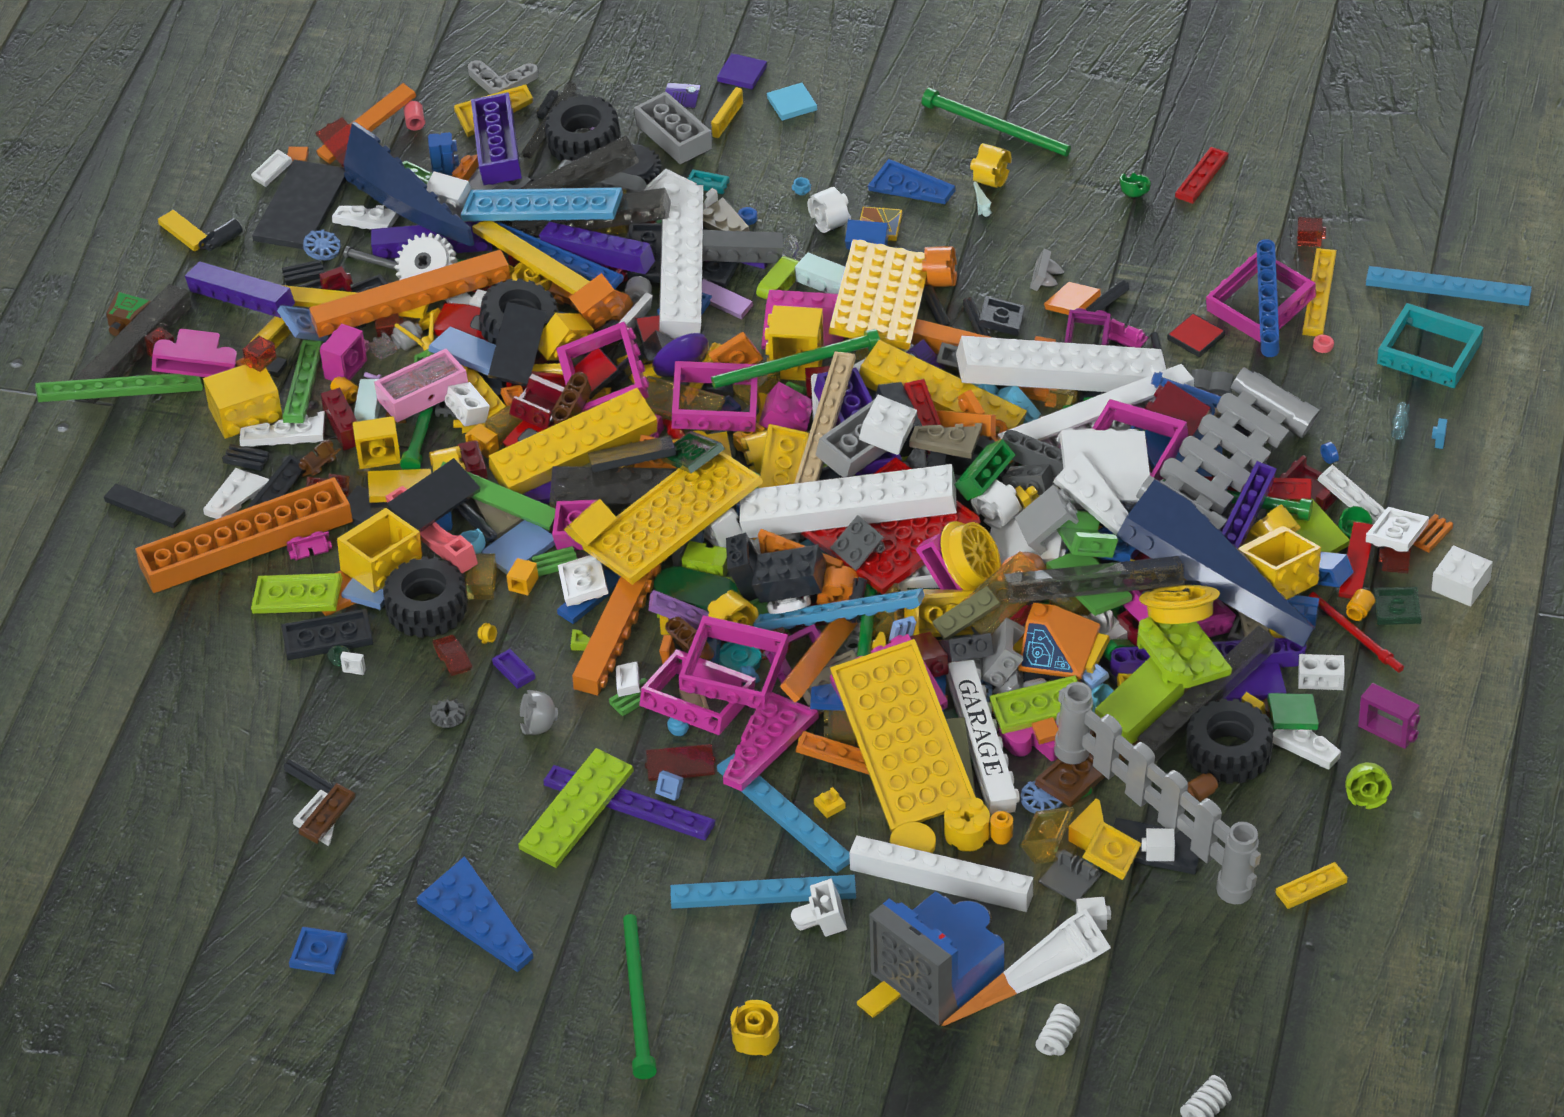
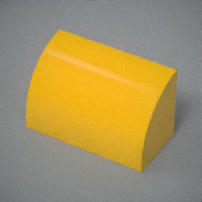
M274 316L250 341V348L270 355L292 332L282 317Z
M598 499L564 530L577 543L588 546L617 517L601 499Z

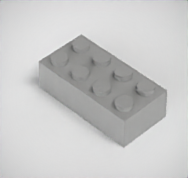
M667 92L634 107L636 125L679 164L712 149L711 130Z
M875 399L819 438L815 455L843 478L852 477L886 452L884 449L859 440L862 424Z

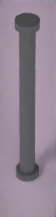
M346 246L343 255L346 258L353 257L396 270L394 266L399 265L395 261L357 251L350 246Z

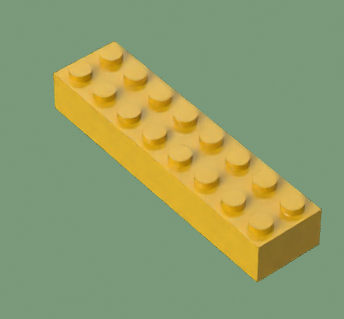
M878 340L860 366L859 374L865 386L874 391H877L879 384L902 382L904 386V383L925 379L936 410L963 412L958 405L959 400L957 397L968 390H972L985 414L996 415V419L1006 423L1008 430L1024 424L1027 410L971 383H962L960 378L881 340ZM996 426V434H999L1000 429Z
M635 388L489 455V469L500 486L524 494L590 463L588 452L631 444L640 440L641 434L649 436L656 433L657 418L638 388Z

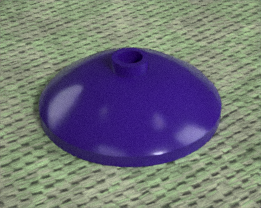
M700 333L680 336L669 342L657 353L653 360L652 368L658 376L674 377L675 361L701 362L707 354L709 342Z

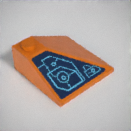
M1033 602L1026 622L1021 650L1023 661L1018 666L1019 671L1061 677L1076 675L1077 679H1082L1101 625L1058 606Z

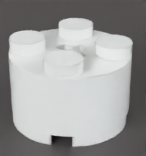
M835 187L818 192L808 199L810 216L816 219L818 223L815 226L823 233L847 224L848 219L851 220L846 206L848 205V199L844 193L840 194Z
M997 479L994 480L982 495L971 499V505L978 516L982 514L986 518L984 522L995 529H1001L1022 509L1015 496L1017 492L1014 487L1009 484L1005 486Z

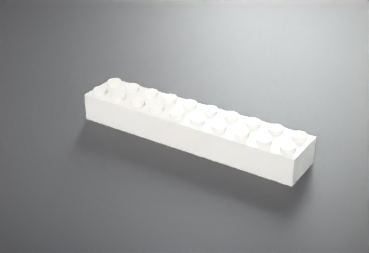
M664 183L659 332L672 339L690 333H700L703 185Z
M961 336L956 352L962 383L1109 392L1153 375L1154 372L1159 373V371L1166 370L1162 350L1154 348Z
M1182 364L1161 371L1164 378L1194 387V378ZM1150 375L1010 430L1018 431L1061 449V442L1056 441L1061 430L1067 428L1075 430L1092 428L1109 399L1144 409L1149 401H1155L1156 397L1153 395L1158 388L1151 384L1153 375ZM1114 420L1109 429L1126 431L1132 425ZM1006 431L998 434V440L1003 438ZM1014 461L1011 464H1009L1008 469L1014 466L1016 462Z
M952 464L756 488L740 500L739 522L743 533L746 532L749 538H758L760 529L776 535L847 527L857 515L868 524L953 514L957 513L956 487L954 485L956 480Z

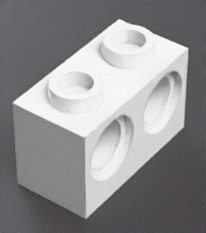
M470 382L448 386L445 403L464 426L487 422L490 405Z
M1299 654L1298 689L1343 690L1344 655Z

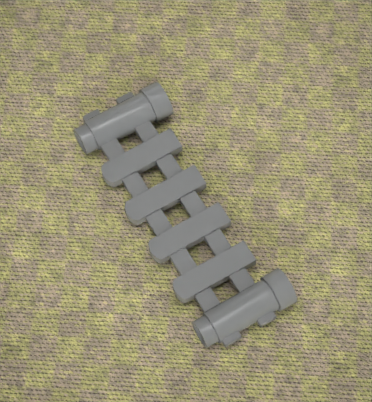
M1245 367L1242 368L1231 385V389L1239 393V396L1236 397L1231 393L1222 395L1217 404V410L1223 415L1219 419L1211 414L1205 415L1198 426V431L1204 437L1201 440L1193 436L1186 437L1179 448L1180 454L1185 459L1180 462L1175 458H1169L1164 462L1160 470V475L1166 479L1165 482L1162 480L1160 482L1191 500L1197 506L1196 508L1202 514H1205L1210 522L1221 532L1227 522V519L1222 517L1221 514L1234 498L1233 495L1226 492L1227 488L1231 486L1238 492H1241L1251 474L1244 468L1248 464L1254 467L1256 461L1265 463L1271 454L1269 450L1263 447L1267 442L1278 448L1289 431L1303 438L1320 412L1318 408L1307 401H1301V399L1280 388L1260 373H1253ZM1253 405L1256 406L1257 408H1259V409L1262 410L1263 412L1267 413L1268 415H1267V416L1264 415L1263 413H1261L1260 411L1256 410V409L1253 408L1252 406H1253ZM1238 423L1252 432V434L1247 437L1234 429V427ZM1220 445L1234 455L1231 459H1228L1215 450L1217 446ZM1201 467L1215 477L1212 481H1209L1196 471ZM1151 475L1148 476L1136 495L1138 499L1141 498L1155 479ZM1182 489L1192 497L1196 498V500L1193 501L1192 499H1190L1189 497H1187L1179 491Z
M1073 682L1067 685L1066 688L1061 689L1058 699L1061 706L1056 719L1058 731L1054 743V751L1058 759L1068 764H1079L1085 761L1089 753L1094 756L1093 767L1107 779L1112 778L1114 775L1118 776L1126 783L1125 794L1140 807L1144 806L1147 802L1159 811L1157 821L1166 829H1174V835L1180 830L1192 840L1190 850L1205 863L1210 862L1214 858L1222 865L1216 886L1217 894L1222 900L1230 904H1242L1248 901L1252 896L1253 888L1256 886L1257 876L1254 874V868L1259 865L1261 856L1258 852L1259 840L1257 829L1248 822L1235 823L1231 828L1221 821L1222 812L1212 800L1205 798L1199 802L1187 792L1188 782L1179 772L1172 770L1166 774L1154 764L1155 755L1147 745L1139 742L1133 746L1121 736L1122 727L1114 717L1106 714L1100 718L1092 711V691L1088 685L1081 682ZM1090 729L1096 733V739L1090 734ZM1119 753L1129 761L1128 766L1119 759ZM1152 781L1162 789L1161 794L1151 786ZM1185 809L1195 817L1194 822L1184 814ZM1218 838L1225 843V848L1217 842Z

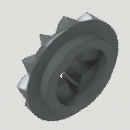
M448 698L444 702L438 700L437 705H432L430 712L432 722L443 728L454 727L460 724L466 715L463 703H458L457 699L450 701ZM447 709L450 710L448 717L445 714Z

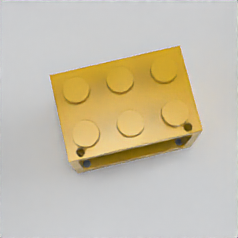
M773 305L772 314H768L767 323L769 328H765V340H768V343H766V355H769L767 362L824 346L822 308ZM823 360L771 373L770 378L806 381L805 368L822 367Z
M262 359L203 378L208 407L225 439L240 434L243 427L263 423L271 424L283 419L278 389Z
M387 508L337 538L340 570L373 593L383 589L387 577L390 576V573L395 568L398 569L400 564L408 563L414 558L416 560L422 559L420 532Z
M1284 526L1238 548L1258 569V572L1263 577H1266L1272 583L1271 585L1279 593H1282L1287 600L1318 584L1321 547Z

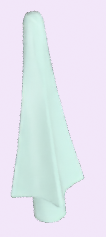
M974 182L978 215L983 214V216L987 217L992 213L990 210L991 201L985 196L978 183Z

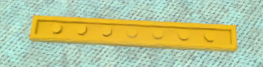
M481 221L472 226L473 233L571 294H574L590 282L493 221Z
M285 286L289 287L295 301L293 306L313 307L356 294V292ZM429 304L392 316L424 319Z

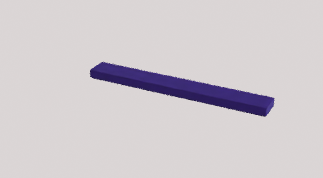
M553 765L543 780L544 786L562 791L576 772ZM620 788L606 805L608 808L704 841L715 826L714 819Z

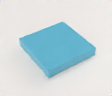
M803 83L767 93V99L782 121L817 110V104Z

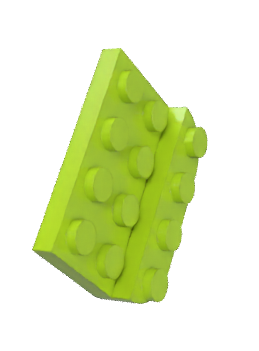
M1151 617L1140 620L1137 646L1139 649L1144 648L1161 670V679L1166 684L1171 681L1176 684H1183V688H1190L1231 675V666L1197 622L1165 624L1154 622Z

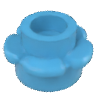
M800 177L794 180L792 190L798 195H805L810 192L811 184L807 178Z

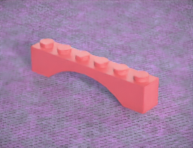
M402 485L386 495L387 503L407 489ZM436 522L420 532L421 541L443 560L450 562L452 566H456L460 573L463 574L478 564L473 545L463 536L448 533Z

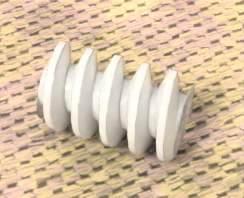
M1061 1003L1054 1007L1036 1041L1038 1051L1046 1055L1058 1056L1065 1053V1048L1068 1047L1069 1041L1077 1030L1076 1027L1080 1024L1079 1017L1070 1007Z
M1212 1075L1194 1093L1191 1099L1180 1108L1182 1117H1214V1115H1217L1220 1112V1108H1224L1226 1102L1232 1099L1226 1083L1220 1077Z

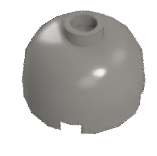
M527 690L528 694L523 695L520 707V717H524L525 723H520L521 730L525 735H539L552 727L553 722L558 718V709L555 708L551 697L544 692Z

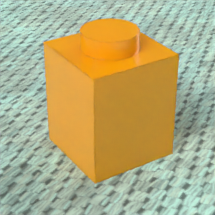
M517 558L507 574L508 590L529 595L538 580L537 563Z

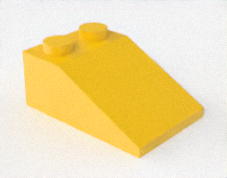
M923 589L925 597L921 604L914 609L904 608V618L914 617L916 625L913 635L931 632L934 637H939L941 635L933 626L932 621L974 595L975 590ZM971 625L956 635L973 634Z

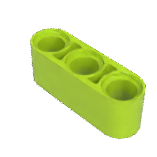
M787 256L781 257L759 283L756 291L757 296L767 300L769 290L788 291L796 282L795 266L800 261Z

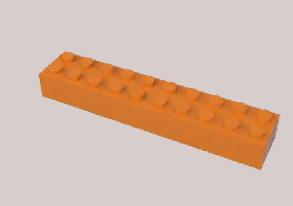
M333 477L137 547L135 550L139 566L152 592L156 593L287 545V542L295 537L304 538L318 531L325 532L353 522L350 503L337 480Z

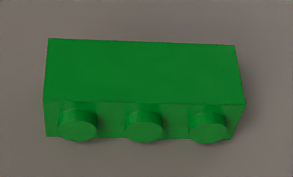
M1003 439L987 445L954 484L967 501L982 495L1014 458L1015 453Z

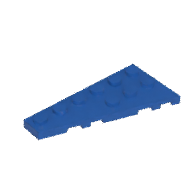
M465 856L417 897L419 905L516 972H519L533 959V952Z

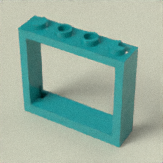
M1406 303L1378 349L1377 364L1455 388L1482 343L1484 327ZM1406 324L1467 343L1453 368L1392 349V346Z

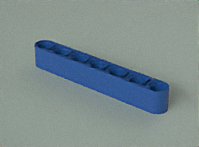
M1264 239L1257 243L1261 353L1266 357H1274L1280 350L1276 255L1274 242Z

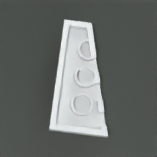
M325 411L317 412L318 416L308 418V415H306L304 423H283L282 419L278 420L274 425L263 423L243 427L240 431V446L254 447L258 445L274 446L277 444L321 442L324 440Z
M1080 451L1053 482L1059 488L1067 491L1071 498L1112 533L1117 535L1129 513L1084 453Z

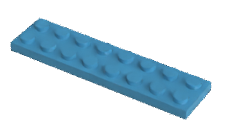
M622 188L471 190L462 210L461 218L463 221L473 222L505 220H608L615 218L623 191Z

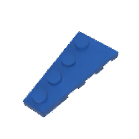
M890 159L887 160L868 184L869 191L946 204L956 191L955 186Z

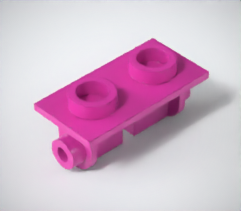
M1116 319L1111 320L1110 340L1135 348H1141L1147 341L1148 337L1145 336L1146 334L1143 333V330L1129 325L1125 328L1124 323L1116 321Z
M318 531L308 537H295L287 542V551L289 552L290 559L299 560L310 557L308 549L313 550L314 556L329 552L332 549L331 541H329V532L323 533Z

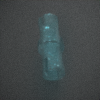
M1405 402L1397 405L1396 414L1392 419L1393 429L1391 435L1394 438L1396 433L1395 439L1404 438L1405 429L1409 424L1408 414L1410 406L1408 404L1405 409Z

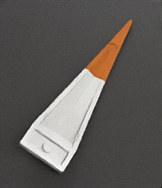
M1085 908L1059 925L946 1019L942 1026L953 1023L1084 965L1111 947Z

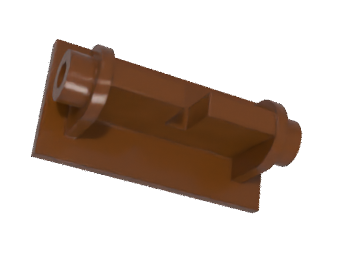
M323 440L314 448L318 455L317 457L313 451H310L300 459L299 467L302 470H306L302 476L309 474L314 476L322 470L321 466L337 458L335 454L341 449L334 450L331 440Z

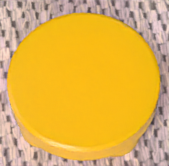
M907 822L893 830L890 836V843L933 853L936 847V836L933 830L923 823Z

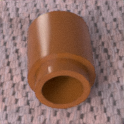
M1211 773L1201 774L1188 782L1187 792L1200 802L1215 793V790L1218 788L1217 780Z

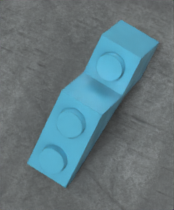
M971 383L1027 410L1024 424L1038 419L1041 415L1039 410L1018 386H1007L999 390L995 385Z

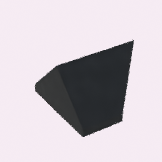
M655 330L639 347L640 352L647 359L643 365L652 364L657 353L674 339Z

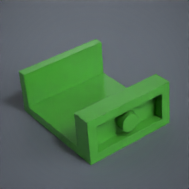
M1077 511L1076 515L1079 519L1077 524L1067 520L1057 529L1072 555L1113 558L1118 542L1117 536L1113 534H1100L1098 531L1100 522L1089 512Z

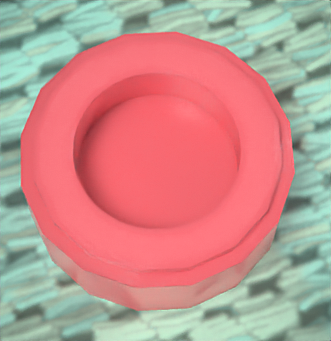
M1318 335L1314 338L1313 348L1317 352L1327 353L1333 349L1334 340L1330 336Z

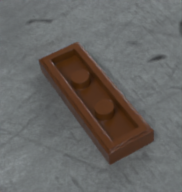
M336 783L299 828V834L318 844L355 799L356 793Z

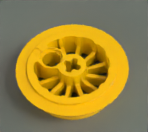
M958 521L948 523L941 535V551L945 565L958 586L963 590H975V593H977L982 586L998 578V570L1001 566L998 547L990 533L978 523L970 522L964 524Z
M1176 585L1145 592L1139 597V601L1147 606L1148 617H1151L1154 622L1182 624L1210 617L1213 614V601L1219 597L1220 592L1208 586ZM1184 588H1189V592H1185L1182 590ZM1160 591H1177V592H1160Z

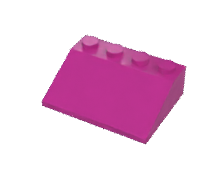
M769 290L765 310L762 349H766V343H768V340H765V328H769L767 323L768 314H772L773 305L822 308L824 346L845 341L846 337L828 334L838 294Z

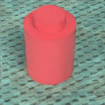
M417 101L407 103L404 106L407 128L413 131L422 129L425 125V119L421 103Z

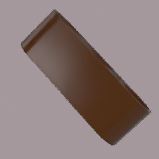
M578 372L570 377L552 410V418L555 425L581 413L592 391L586 374Z
M673 617L668 620L665 629L669 635H672L676 645L688 653L697 630L681 617ZM706 640L699 658L710 661L714 657V650Z

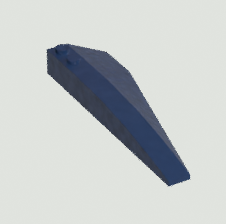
M353 122L344 159V176L346 180L404 218L442 236L473 246L474 241L471 228L457 214L453 215L445 203L440 204L437 200L438 196L433 191L429 193L426 190L427 185L409 167L405 169L404 164L398 157L393 158L390 154L391 150L386 145L382 147L379 144L380 139L357 122Z
M1154 479L1127 515L1116 536L1182 578L1198 581L1201 586L1217 589L1220 592L1217 599L1298 645L1305 647L1315 627L1287 601L1282 593H1279L1271 585L1272 583L1266 577H1263L1258 572V569L1247 557L1224 537L1225 535L1210 522L1205 514H1202L1196 508L1197 506L1191 500Z

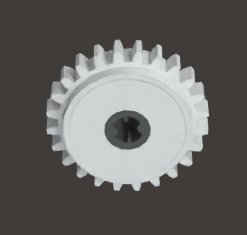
M422 233L421 238L415 235V240L408 239L409 244L407 246L402 245L403 251L397 252L400 258H395L399 265L394 266V268L399 271L396 273V276L399 280L457 263L458 260L454 257L456 252L452 250L453 246L445 238L442 239L438 234L434 236L433 233H430L427 237L425 233Z

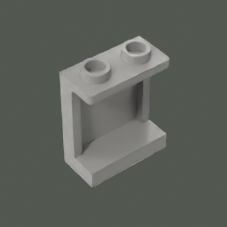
M1054 485L1015 516L1028 546L1039 554H1043L1047 550L1044 540L1067 520L1075 524L1079 522L1076 515L1078 512L1069 501L1071 499L1070 495L1064 489L1060 490Z
M1005 618L991 635L994 655L982 657V680L1001 688L1023 661V656L1014 652L1013 646L1025 633V627Z

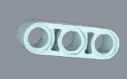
M360 379L354 411L357 422L378 419L380 402L377 400L374 381L379 379Z

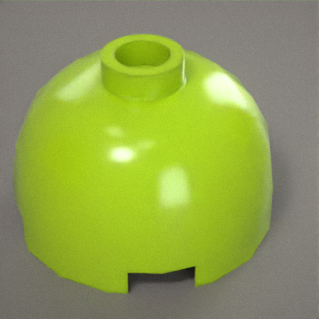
M1365 762L1358 764L1351 769L1346 777L1345 788L1347 796L1355 806L1357 804L1359 806H1366V809L1377 808L1387 801V796L1390 794V790L1392 791L1389 775L1383 767L1376 763Z

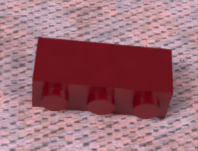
M341 388L320 393L323 411H325V415L342 449L347 450L356 447L353 422H357Z

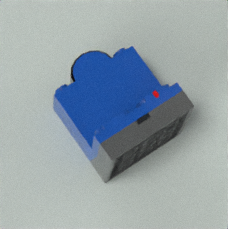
M935 891L913 910L902 902L896 904L891 899H888L869 914L871 974L881 982L885 981L901 994L902 998L937 1025L942 1024L1004 972V941L1000 936L992 933L991 914L985 906L977 902L961 901L952 904L949 898L943 897Z

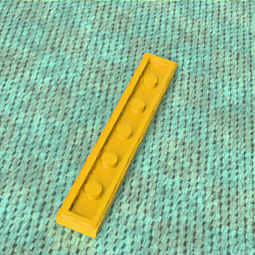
M1316 248L1311 281L1316 283V297L1307 304L1302 335L1318 336L1324 333L1337 250Z

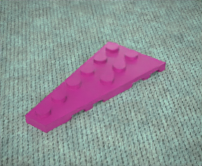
M771 692L765 710L756 708L754 715L750 717L741 737L742 741L740 745H737L735 756L730 760L724 773L723 784L743 791L803 731H806L819 718V712Z

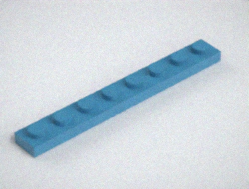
M1369 266L1366 279L1367 286L1529 306L1532 288L1531 286Z
M923 588L809 606L785 613L760 614L754 622V627L773 631L776 628L784 627L785 629H790L801 624L809 626L820 621L832 622L844 617L845 619H852L857 615L863 614L872 616L882 611L891 613L900 608L914 609L921 604L925 595Z
M735 754L717 765V771L722 776H724L730 760L734 758ZM760 775L741 791L835 873L850 864L849 851Z
M855 875L670 885L671 909L809 901V897L812 896L810 886L828 879H832L840 899H855Z

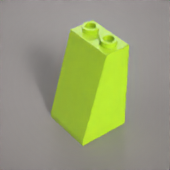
M1150 657L1095 708V714L1100 718L1106 714L1114 717L1122 727L1121 736L1133 744L1182 710L1185 688H1183V684H1176L1171 681L1166 684L1161 679V670Z

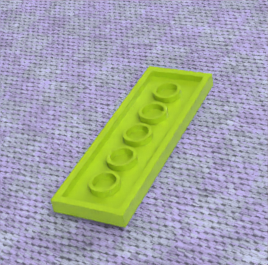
M595 748L518 844L519 849L557 868L634 772L633 766Z

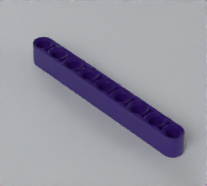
M1288 638L1212 642L1231 667L1279 663L1280 667H1295L1299 665V654H1305L1307 646L1306 644L1305 647H1302ZM1116 648L1111 654L1110 672L1114 676H1117L1118 673L1133 674L1150 658V655L1144 648Z

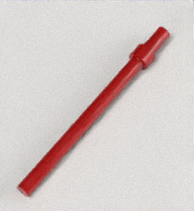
M1315 592L1309 594L1308 597L1319 598V608L1374 652L1382 663L1388 664L1398 673L1403 671L1404 666L1394 658V655L1389 650L1380 647Z

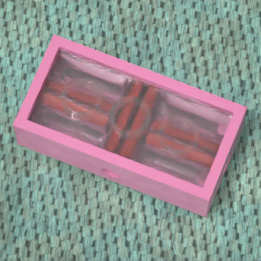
M444 349L374 381L377 400L391 416H394L395 421L399 422L444 401L448 386L467 383L468 379L466 370L447 349Z

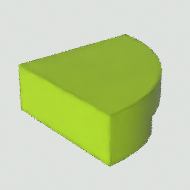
M572 629L571 650L585 651L590 638L583 634V631Z

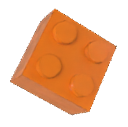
M602 273L569 297L578 312L594 330L604 325L606 321L618 315L625 308L624 303Z

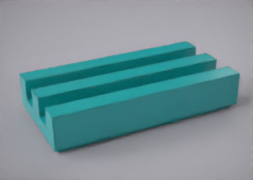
M693 169L688 177V180L697 183V185H703L704 191H709L713 188L719 194L724 193V189L727 188V184L730 182L728 176Z

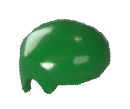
M1133 172L1130 177H1126L1124 173L1119 177L1122 192L1128 197H1140L1150 190L1151 182L1144 175H1136Z
M1352 506L1343 511L1339 519L1338 528L1350 540L1353 523L1372 524V517L1364 508Z

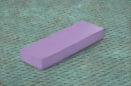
M705 279L702 280V292L712 295L709 305L739 319H743L752 308L753 303L751 300Z

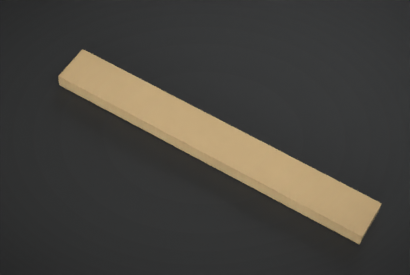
M834 352L794 484L819 481L824 462L815 455L819 438L835 428L856 359L855 354Z

